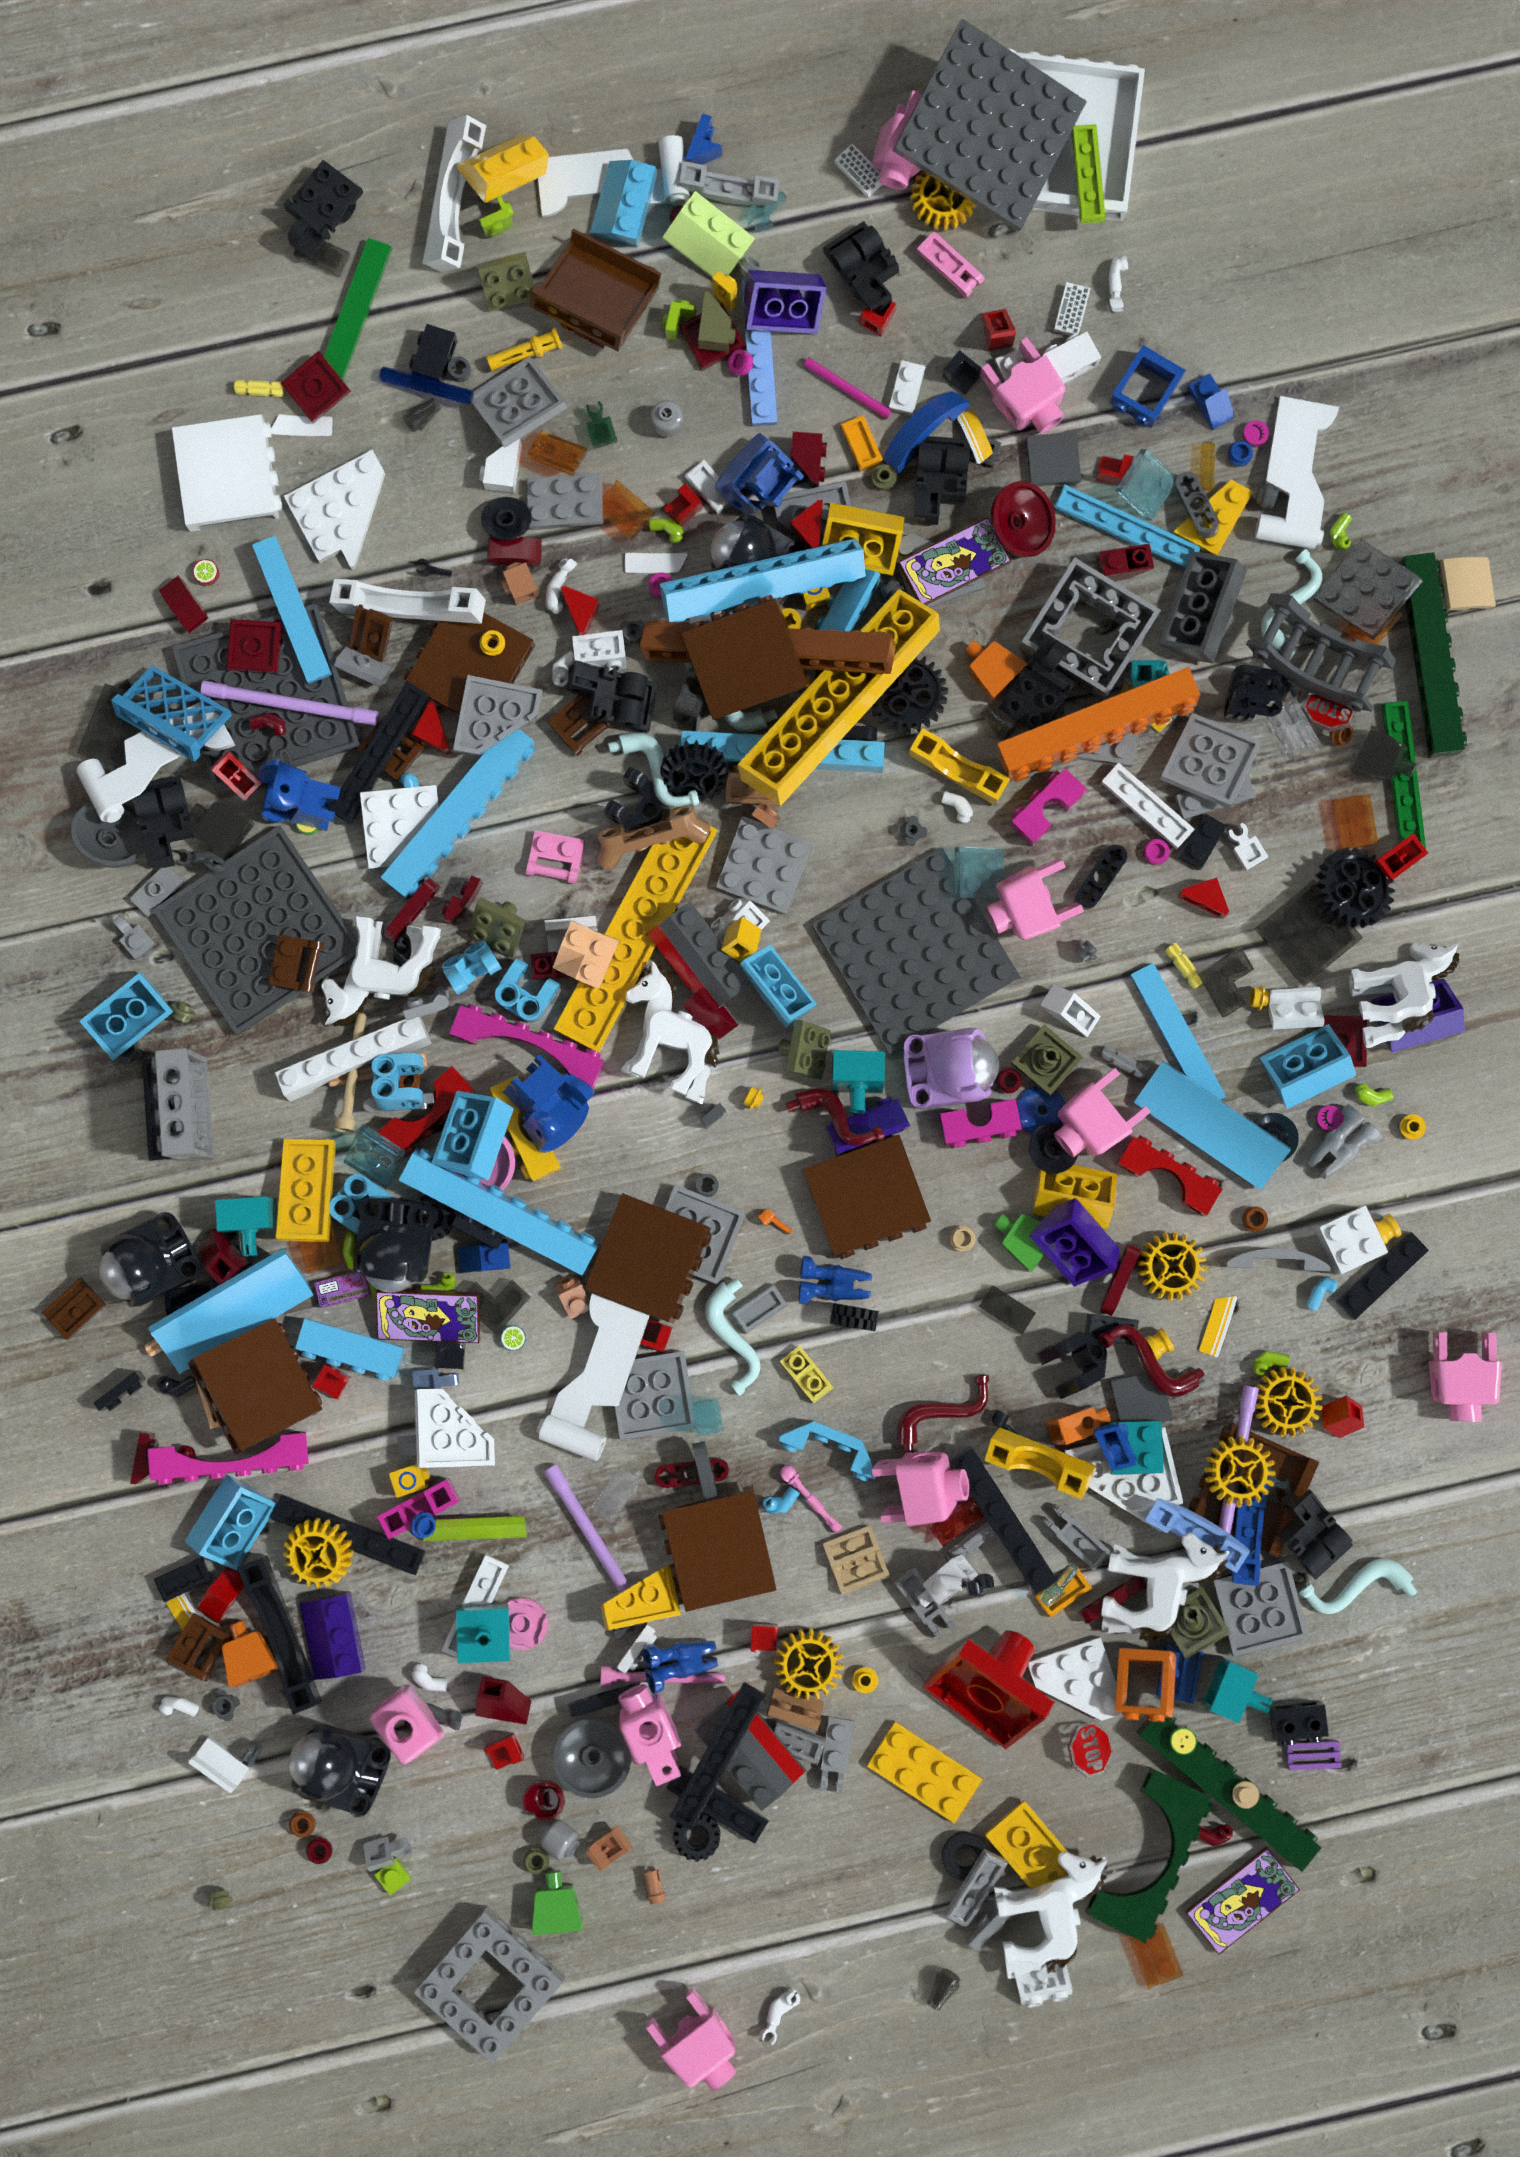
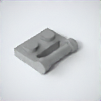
M439 986L432 994L423 996L421 993L418 996H409V1001L404 1003L403 1008L406 1021L446 1009L449 1004V989L445 986Z

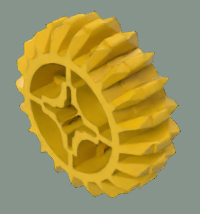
M922 170V177L917 176L915 178L916 184L911 187L913 194L910 197V201L914 203L912 206L913 212H918V220L926 218L924 223L926 226L932 222L934 223L935 230L938 229L939 225H943L945 231L948 230L949 224L956 229L958 221L962 224L966 223V216H972V208H975L976 204L964 197L963 203L953 210V202L962 195ZM934 183L935 191L930 193V196L924 198L925 190Z
M1166 1232L1162 1233V1242L1157 1236L1152 1237L1155 1246L1148 1242L1145 1243L1144 1246L1149 1250V1253L1140 1251L1139 1255L1146 1258V1260L1137 1262L1138 1266H1145V1271L1138 1272V1276H1147V1279L1141 1282L1142 1285L1145 1286L1151 1283L1152 1286L1148 1292L1153 1293L1158 1289L1157 1298L1159 1299L1166 1292L1167 1301H1172L1174 1293L1177 1300H1182V1291L1187 1297L1192 1296L1189 1287L1199 1290L1200 1287L1195 1281H1205L1203 1276L1198 1275L1199 1271H1207V1267H1200L1199 1262H1205L1207 1260L1206 1257L1198 1258L1197 1254L1203 1251L1202 1247L1193 1250L1192 1247L1196 1244V1240L1192 1239L1187 1244V1235L1183 1234L1180 1240H1178L1177 1232H1172L1171 1240H1169ZM1166 1245H1175L1182 1248L1173 1257L1160 1251ZM1187 1255H1189L1192 1262L1190 1276L1183 1268V1262ZM1154 1256L1161 1264V1271L1157 1278H1155L1152 1270ZM1167 1260L1170 1262L1177 1260L1175 1268L1178 1272L1171 1271L1167 1273L1169 1269ZM1171 1276H1175L1185 1282L1177 1288H1169L1162 1285Z
M1285 1367L1279 1368V1376L1275 1370H1271L1270 1376L1272 1379L1270 1380L1268 1377L1262 1376L1261 1379L1266 1385L1256 1384L1255 1386L1261 1391V1394L1257 1395L1259 1403H1256L1255 1409H1261V1412H1258L1255 1417L1257 1419L1265 1417L1261 1423L1262 1427H1267L1271 1423L1270 1433L1274 1434L1279 1427V1436L1282 1437L1285 1436L1287 1429L1290 1437H1295V1428L1300 1434H1304L1303 1424L1308 1428H1312L1313 1423L1309 1419L1318 1420L1319 1416L1314 1414V1410H1322L1321 1405H1315V1400L1323 1399L1322 1395H1314V1392L1320 1389L1319 1386L1314 1385L1310 1387L1309 1385L1314 1379L1308 1377L1303 1380L1305 1372L1300 1371L1296 1376V1369L1290 1367L1288 1375ZM1286 1381V1386H1283V1390L1279 1395H1269L1276 1384ZM1294 1383H1297L1303 1389L1307 1401L1297 1398ZM1289 1395V1399H1292V1402L1299 1403V1405H1287L1285 1409L1286 1405L1276 1401V1399H1287ZM1268 1402L1278 1407L1279 1416H1281L1280 1422L1270 1413ZM1295 1409H1305L1303 1415L1298 1420L1288 1423Z
M1238 1436L1237 1444L1233 1437H1228L1229 1446L1223 1441L1218 1442L1221 1451L1216 1448L1211 1449V1452L1216 1455L1215 1459L1206 1457L1207 1462L1213 1463L1212 1468L1204 1467L1205 1472H1212V1476L1206 1477L1205 1481H1214L1215 1483L1209 1490L1211 1492L1220 1490L1216 1496L1218 1500L1223 1499L1227 1495L1225 1500L1227 1505H1231L1234 1498L1236 1507H1241L1243 1499L1247 1506H1251V1497L1256 1502H1260L1261 1497L1258 1492L1260 1491L1262 1494L1268 1495L1269 1492L1264 1488V1485L1273 1486L1274 1484L1273 1481L1267 1480L1268 1475H1276L1275 1471H1268V1467L1275 1464L1274 1461H1265L1270 1452L1264 1451L1260 1453L1263 1448L1261 1443H1258L1253 1448V1438H1249L1245 1445L1243 1436ZM1242 1449L1248 1451L1254 1457L1241 1462L1233 1455L1232 1451ZM1224 1457H1226L1229 1470L1221 1478L1220 1465ZM1236 1465L1238 1467H1245L1243 1477L1234 1476V1471H1237L1235 1470ZM1256 1465H1259L1260 1474L1254 1486L1251 1472L1257 1467ZM1239 1481L1242 1486H1245L1247 1492L1234 1493L1225 1486Z
M316 1518L313 1523L308 1519L304 1522V1525L298 1524L295 1527V1531L293 1530L288 1534L289 1539L284 1542V1547L287 1549L284 1550L283 1556L289 1558L286 1560L285 1566H292L289 1572L290 1575L295 1573L299 1575L297 1582L305 1579L307 1587H310L314 1582L318 1589L321 1588L323 1583L326 1587L331 1586L333 1581L338 1583L341 1580V1575L345 1576L347 1574V1567H350L352 1564V1560L349 1557L353 1555L354 1550L348 1548L352 1544V1540H344L347 1531L341 1533L337 1531L340 1527L339 1524L331 1527L330 1519L326 1520L324 1524H322L320 1518ZM309 1536H319V1537H322V1538H324V1539H322V1540H315V1539H313V1538H310V1539H309V1538H307V1537H309ZM330 1544L334 1547L337 1558H335V1554L331 1551ZM321 1546H323V1549L320 1552V1556L313 1560V1558L316 1555V1551L319 1550ZM300 1552L305 1555L306 1562L303 1560ZM315 1566H321V1567H323L324 1569H326V1568H329V1569H328V1570H317V1569H314L313 1567H315Z
M809 1628V1636H804L803 1629H799L800 1638L796 1639L795 1635L790 1633L789 1638L792 1641L790 1644L786 1640L781 1641L786 1650H776V1654L782 1656V1659H774V1664L782 1665V1668L776 1669L775 1675L784 1674L779 1679V1684L782 1685L788 1681L789 1684L786 1686L785 1691L789 1693L793 1687L796 1688L794 1697L798 1698L801 1691H804L805 1700H809V1692H814L815 1699H819L818 1690L822 1689L823 1693L828 1695L829 1691L826 1687L828 1684L832 1688L837 1687L832 1678H842V1675L836 1672V1669H844V1664L836 1663V1660L842 1659L843 1654H834L838 1650L839 1645L836 1643L829 1646L833 1639L830 1635L825 1640H822L824 1634L822 1630L818 1632L817 1637H814L813 1628ZM802 1644H817L824 1648V1650L811 1654L803 1648ZM795 1649L800 1662L789 1672L787 1661L789 1655ZM804 1656L810 1658V1660H816L813 1663L816 1675L812 1670H808V1667L807 1669L802 1668L805 1665ZM829 1656L831 1660L830 1670L823 1679L818 1671V1667ZM807 1674L815 1680L816 1684H802L794 1678Z

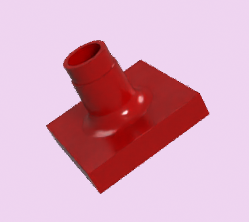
M1011 1630L1003 1632L989 1653L970 1639H967L930 1673L922 1686L925 1691L1005 1750L1044 1721L1055 1704L1052 1699L1022 1678L1035 1652V1648L1028 1638Z

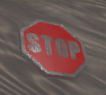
M1314 693L1308 694L1301 709L1311 725L1330 732L1349 728L1356 711L1349 709L1345 705L1333 702Z
M1095 1721L1077 1725L1067 1744L1071 1766L1086 1778L1105 1773L1114 1754L1110 1732Z

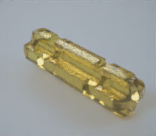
M1203 442L1201 445L1200 477L1202 479L1200 484L1203 490L1207 492L1214 489V442Z

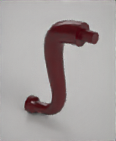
M817 1088L795 1094V1100L785 1103L789 1113L800 1109L803 1113L816 1107H824L832 1119L838 1136L847 1144L862 1145L873 1140L880 1141L885 1139L879 1125L874 1126L870 1132L864 1134L852 1133L849 1129L846 1112L841 1100L830 1090Z
M1118 1325L1108 1333L1102 1332L1098 1336L1099 1342L1105 1348L1112 1346L1113 1340L1120 1336L1128 1337L1137 1351L1148 1378L1159 1392L1167 1396L1180 1397L1194 1391L1199 1387L1198 1380L1204 1376L1203 1370L1197 1368L1193 1372L1185 1370L1175 1378L1169 1377L1157 1361L1145 1337L1139 1330L1130 1325Z
M989 1375L974 1376V1383L978 1385V1397L971 1404L925 1402L909 1407L901 1415L897 1427V1445H903L904 1455L905 1453L914 1452L913 1444L918 1443L917 1425L920 1421L932 1418H966L980 1413L988 1401L987 1383L989 1382Z

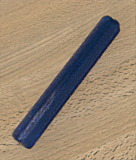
M385 366L381 368L379 378L387 383L467 405L473 401L474 393L466 388Z

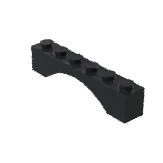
M968 1447L951 1458L949 1462L954 1469H964L966 1471L970 1494L993 1527L1032 1591L1038 1594L1056 1582L1057 1578L974 1449Z
M265 1555L238 1566L237 1568L246 1592L258 1612L270 1641L280 1673L283 1691L292 1715L317 1706L322 1700L268 1556Z

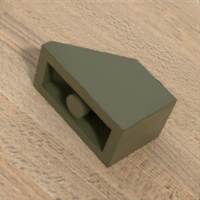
M705 292L698 338L699 349L729 352V344H734L736 329H732L731 318L711 293Z

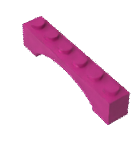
M469 1003L467 1007L460 1005L449 1033L451 1036L476 1045L477 1040L488 1038H506L531 1044L553 1056L568 1070L570 1076L574 1074L577 1078L587 1082L594 1090L605 1062L600 1058V1053L587 1049L586 1052L577 1050V1044L567 1040H563L562 1043L552 1040L553 1035L540 1030L538 1034L529 1031V1026L520 1022H515L514 1025L506 1023V1017L493 1012L491 1016L481 1013L482 1008Z
M306 1432L280 1435V1440L265 1451L233 1461L217 1462L194 1459L176 1452L175 1446L148 1448L150 1481L156 1480V1485L171 1484L172 1478L180 1477L183 1478V1482L198 1481L199 1475H209V1479L225 1478V1473L235 1472L236 1476L251 1475V1470L261 1469L262 1474L278 1472L277 1467L288 1466V1471L303 1470V1464H309Z

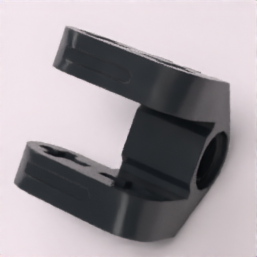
M1251 665L1237 666L1233 670L1229 682L1224 718L1251 722L1255 715L1268 717L1278 715L1283 707L1282 697L1278 693L1281 689L1280 673L1273 669ZM1244 675H1248V676H1249V677L1246 678V681H1245V680H1241V678H1243ZM1269 679L1274 680V682H1271L1270 685L1266 684L1269 682ZM1270 701L1275 702L1272 704V706H1267V704H1269Z
M628 767L622 777L625 785L645 796L641 799L635 810L636 815L634 816L626 807L613 800H609L603 811L609 820L618 825L622 824L623 828L631 831L659 823L662 818V809L659 799L654 792L653 783L649 781V778L637 769ZM647 807H655L657 809L656 814L652 817H646L643 813Z
M1077 1332L1036 1353L1041 1365H1044L1072 1352L1071 1356L1078 1369L1082 1370L1083 1373L1054 1388L1060 1399L1080 1392L1105 1377L1107 1349L1102 1346L1098 1339L1085 1333Z

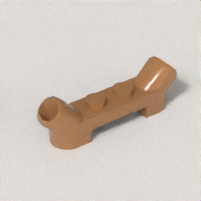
M691 805L670 809L669 820L628 832L624 831L622 824L602 830L597 835L601 848L596 859L601 867L608 870L615 869L624 853L634 850L637 852L643 851L648 846L658 843L667 844L675 838L684 837L697 844H701L708 837L710 826L707 821L696 816L694 807Z

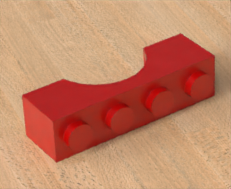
M453 1066L433 1082L436 1100L433 1109L427 1116L413 1122L402 1121L394 1117L376 1133V1136L395 1157H408L416 1149L414 1145L420 1139L425 1141L435 1132L433 1128L440 1121L442 1124L446 1122L457 1091L468 1093L475 1091Z
M1141 1135L1138 1138L1135 1136L1130 1138L1116 1165L1136 1177L1153 1169H1160L1171 1173L1178 1180L1182 1189L1181 1204L1203 1217L1207 1216L1223 1190L1217 1186L1219 1182L1208 1175H1205L1204 1178L1195 1173L1197 1169L1186 1162L1180 1164L1173 1160L1175 1156L1167 1150L1161 1148L1158 1151L1151 1147L1153 1143Z

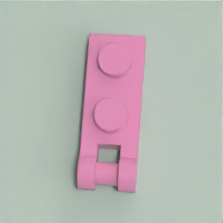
M935 231L917 248V253L957 288L958 292L965 298L969 297L976 285L979 286L984 281L983 275ZM964 273L969 276L966 282L960 278Z

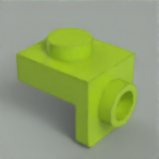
M501 196L496 198L500 210L479 219L486 238L499 236L505 229L513 226L511 217L514 216V212L509 201L504 203Z
M685 300L671 301L669 314H664L662 329H665L667 339L676 340L680 318L691 319L695 317L696 306Z

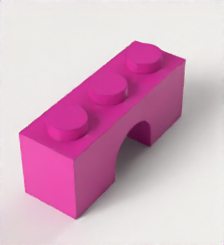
M1066 768L1061 773L1056 770L1047 779L1049 785L1043 791L1038 788L1029 797L1031 803L1026 808L1020 806L1011 815L1014 820L1010 826L1031 847L1051 827V824L1043 816V806L1048 803H1057L1068 811L1087 790Z
M1016 1099L990 1104V1120L985 1126L981 1127L974 1126L969 1122L965 1109L939 1114L944 1145L951 1144V1149L966 1146V1141L976 1139V1144L992 1141L991 1136L1001 1134V1139L1017 1136L1016 1131H1020L1022 1128Z
M450 1478L378 1515L377 1518L389 1540L410 1529L411 1521L416 1514L427 1512L434 1516L459 1503L461 1499Z

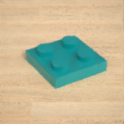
M1161 1421L1108 1422L1109 1425L1115 1423L1128 1425V1440L1137 1458V1465L1114 1471L1111 1470V1475L1164 1473Z

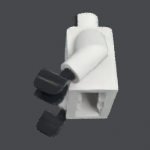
M963 1555L952 1558L923 1583L926 1590L917 1598L928 1609L935 1602L939 1605L946 1602L965 1587H967L968 1596L979 1595L983 1592V1589L994 1587V1579L990 1574L978 1575Z

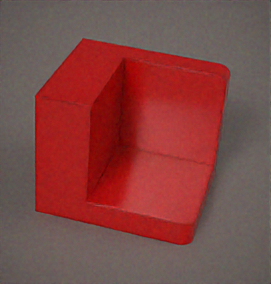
M892 301L889 307L882 312L877 308L872 311L869 308H865L860 316L859 325L882 336L896 312L897 303Z
M1124 454L1122 460L1102 456L1096 481L1125 488L1134 456Z
M685 483L678 489V496L664 510L671 519L682 527L702 509V501Z
M648 1319L640 1344L664 1352L673 1327Z
M325 1364L312 1387L316 1390L320 1389L335 1399H339L351 1376L330 1364Z
M1346 1395L1322 1406L1323 1428L1337 1438H1342L1364 1428L1362 1405Z
M752 1623L750 1652H756V1650L776 1651L778 1624Z
M515 1733L499 1739L484 1748L485 1754H489L496 1770L511 1763L514 1765L525 1757Z

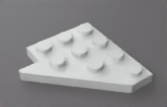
M373 450L284 496L319 563L343 552L351 569L356 568L385 476V472Z
M1162 1427L1164 1473L1111 1475L1110 1466L1099 1442L1064 1450V1453L1096 1465L1089 1488L1159 1532L1162 1530L1145 1521L1157 1498L1177 1505L1183 1504L1165 1427Z

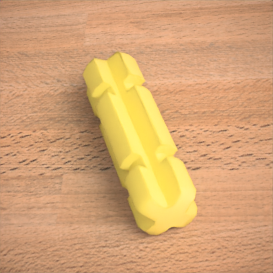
M235 380L234 391L237 395L249 393L252 396H270V394H273L274 397H282L284 394V387L281 385V382L272 381V384H270L269 381L249 380L245 382V380Z
M1177 943L1172 944L1165 950V953L1170 959L1173 958L1174 965L1184 978H1188L1187 982L1189 985L1196 989L1204 983L1203 977L1200 973L1197 974L1195 972L1197 969L1185 953H1181L1182 949Z

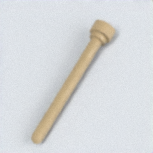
M359 1013L357 1020H355L353 1040L364 1036L366 1015L364 1013ZM359 1068L347 1074L342 1114H339V1118L335 1120L334 1130L338 1132H355L356 1121H354L352 1111Z

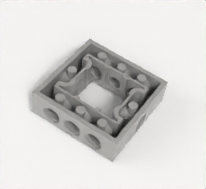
M1074 557L1022 640L1019 649L1032 657L1046 635L1049 634L1068 647L1067 652L1055 669L1104 701L1161 610ZM1079 599L1122 625L1100 662L1092 659L1089 653L1084 654L1069 645L1068 640L1065 639L1063 641L1056 637Z
M187 1048L155 1051L156 1058H152L153 1073H157V1084H154L153 1090L154 1097L159 1102V1110L155 1111L157 1126L160 1125L161 1136L157 1137L158 1151L162 1152V1156L183 1162L214 1159L207 1058ZM169 1101L172 1106L175 1105V1110L170 1109Z
M486 1906L420 1982L414 1994L493 2064L561 1986L565 1975ZM486 1950L523 1983L510 2004L500 2010L494 2022L485 2015V2010L482 2008L478 2009L465 1997L466 1993L464 1991L460 1992L455 1988V1985Z

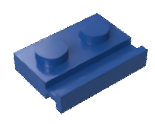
M1165 1643L1164 1651H1171L1176 1654L1174 1700L1194 1704L1204 1652L1199 1651L1185 1659L1177 1646ZM1161 1664L1155 1694L1158 1697H1161L1163 1664Z

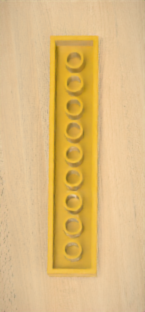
M898 589L861 629V632L876 633L882 631L892 634L896 650L891 674L824 670L738 763L741 781L781 807L940 631L939 613Z

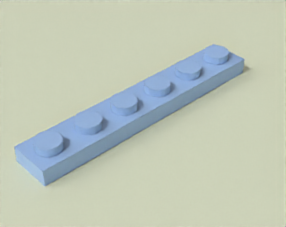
M741 278V280H742L743 308H744V288H745L746 278ZM745 328L746 348L753 357V366L748 373L752 427L777 425L771 332L746 330Z

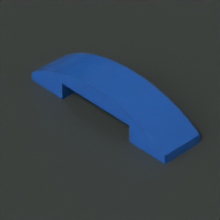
M950 391L925 404L910 417L894 436L882 457L883 462L900 473L917 456L914 449L946 418L953 422L970 405L969 401L954 391Z
M1252 1480L1254 1486L1258 1480ZM1241 1484L1239 1493L1247 1492L1245 1486ZM1260 1491L1258 1492L1261 1497L1260 1502H1256L1251 1497V1506H1247L1243 1499L1241 1507H1237L1234 1538L1246 1546L1250 1552L1238 1572L1232 1571V1583L1259 1586L1264 1508L1267 1505V1495L1262 1494Z

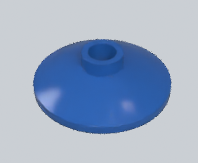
M1037 1086L1026 1090L1017 1102L1021 1127L1026 1132L1033 1134L1037 1128L1044 1124L1058 1123L1063 1125L1058 1117V1111L1066 1104L1061 1094L1055 1090L1051 1096H1048ZM1039 1106L1046 1107L1047 1113L1045 1115L1038 1113Z

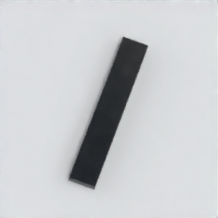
M406 682L340 789L338 800H334L330 805L329 811L335 812L337 817L348 824L352 823L361 808L360 792L373 789L430 697L429 694L412 683Z
M284 1494L281 1495L272 1517L273 1520L295 1528L300 1523L304 1525V1522L308 1519L313 1523L316 1518H320L322 1524L330 1519L331 1527L339 1524L340 1527L337 1530L339 1533L347 1531L344 1540H352V1544L348 1547L349 1549L417 1575L426 1550L396 1538L388 1540L386 1534Z
M743 1682L670 1814V1818L690 1830L693 1829L767 1695Z

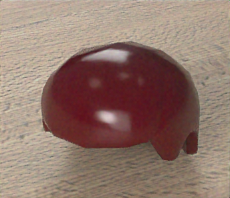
M551 1780L535 1782L525 1790L522 1797L525 1811L534 1814L537 1820L554 1819L562 1812L565 1805L562 1788Z

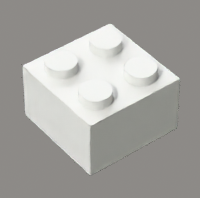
M1366 1206L1358 1207L1314 1228L1335 1275L1346 1273L1388 1253Z

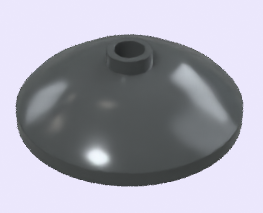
M92 802L83 806L75 814L70 829L72 843L79 854L89 862L107 868L124 867L137 861L145 849L136 811L133 808L122 804L124 813L121 815V818L116 822L110 823L103 822L100 819Z
M586 1718L574 1722L561 1733L553 1751V1766L557 1778L571 1793L584 1798H600L614 1792L625 1781L631 1766V1753L621 1730L617 1726L603 1719ZM596 1751L598 1758L592 1760L589 1758L588 1753Z

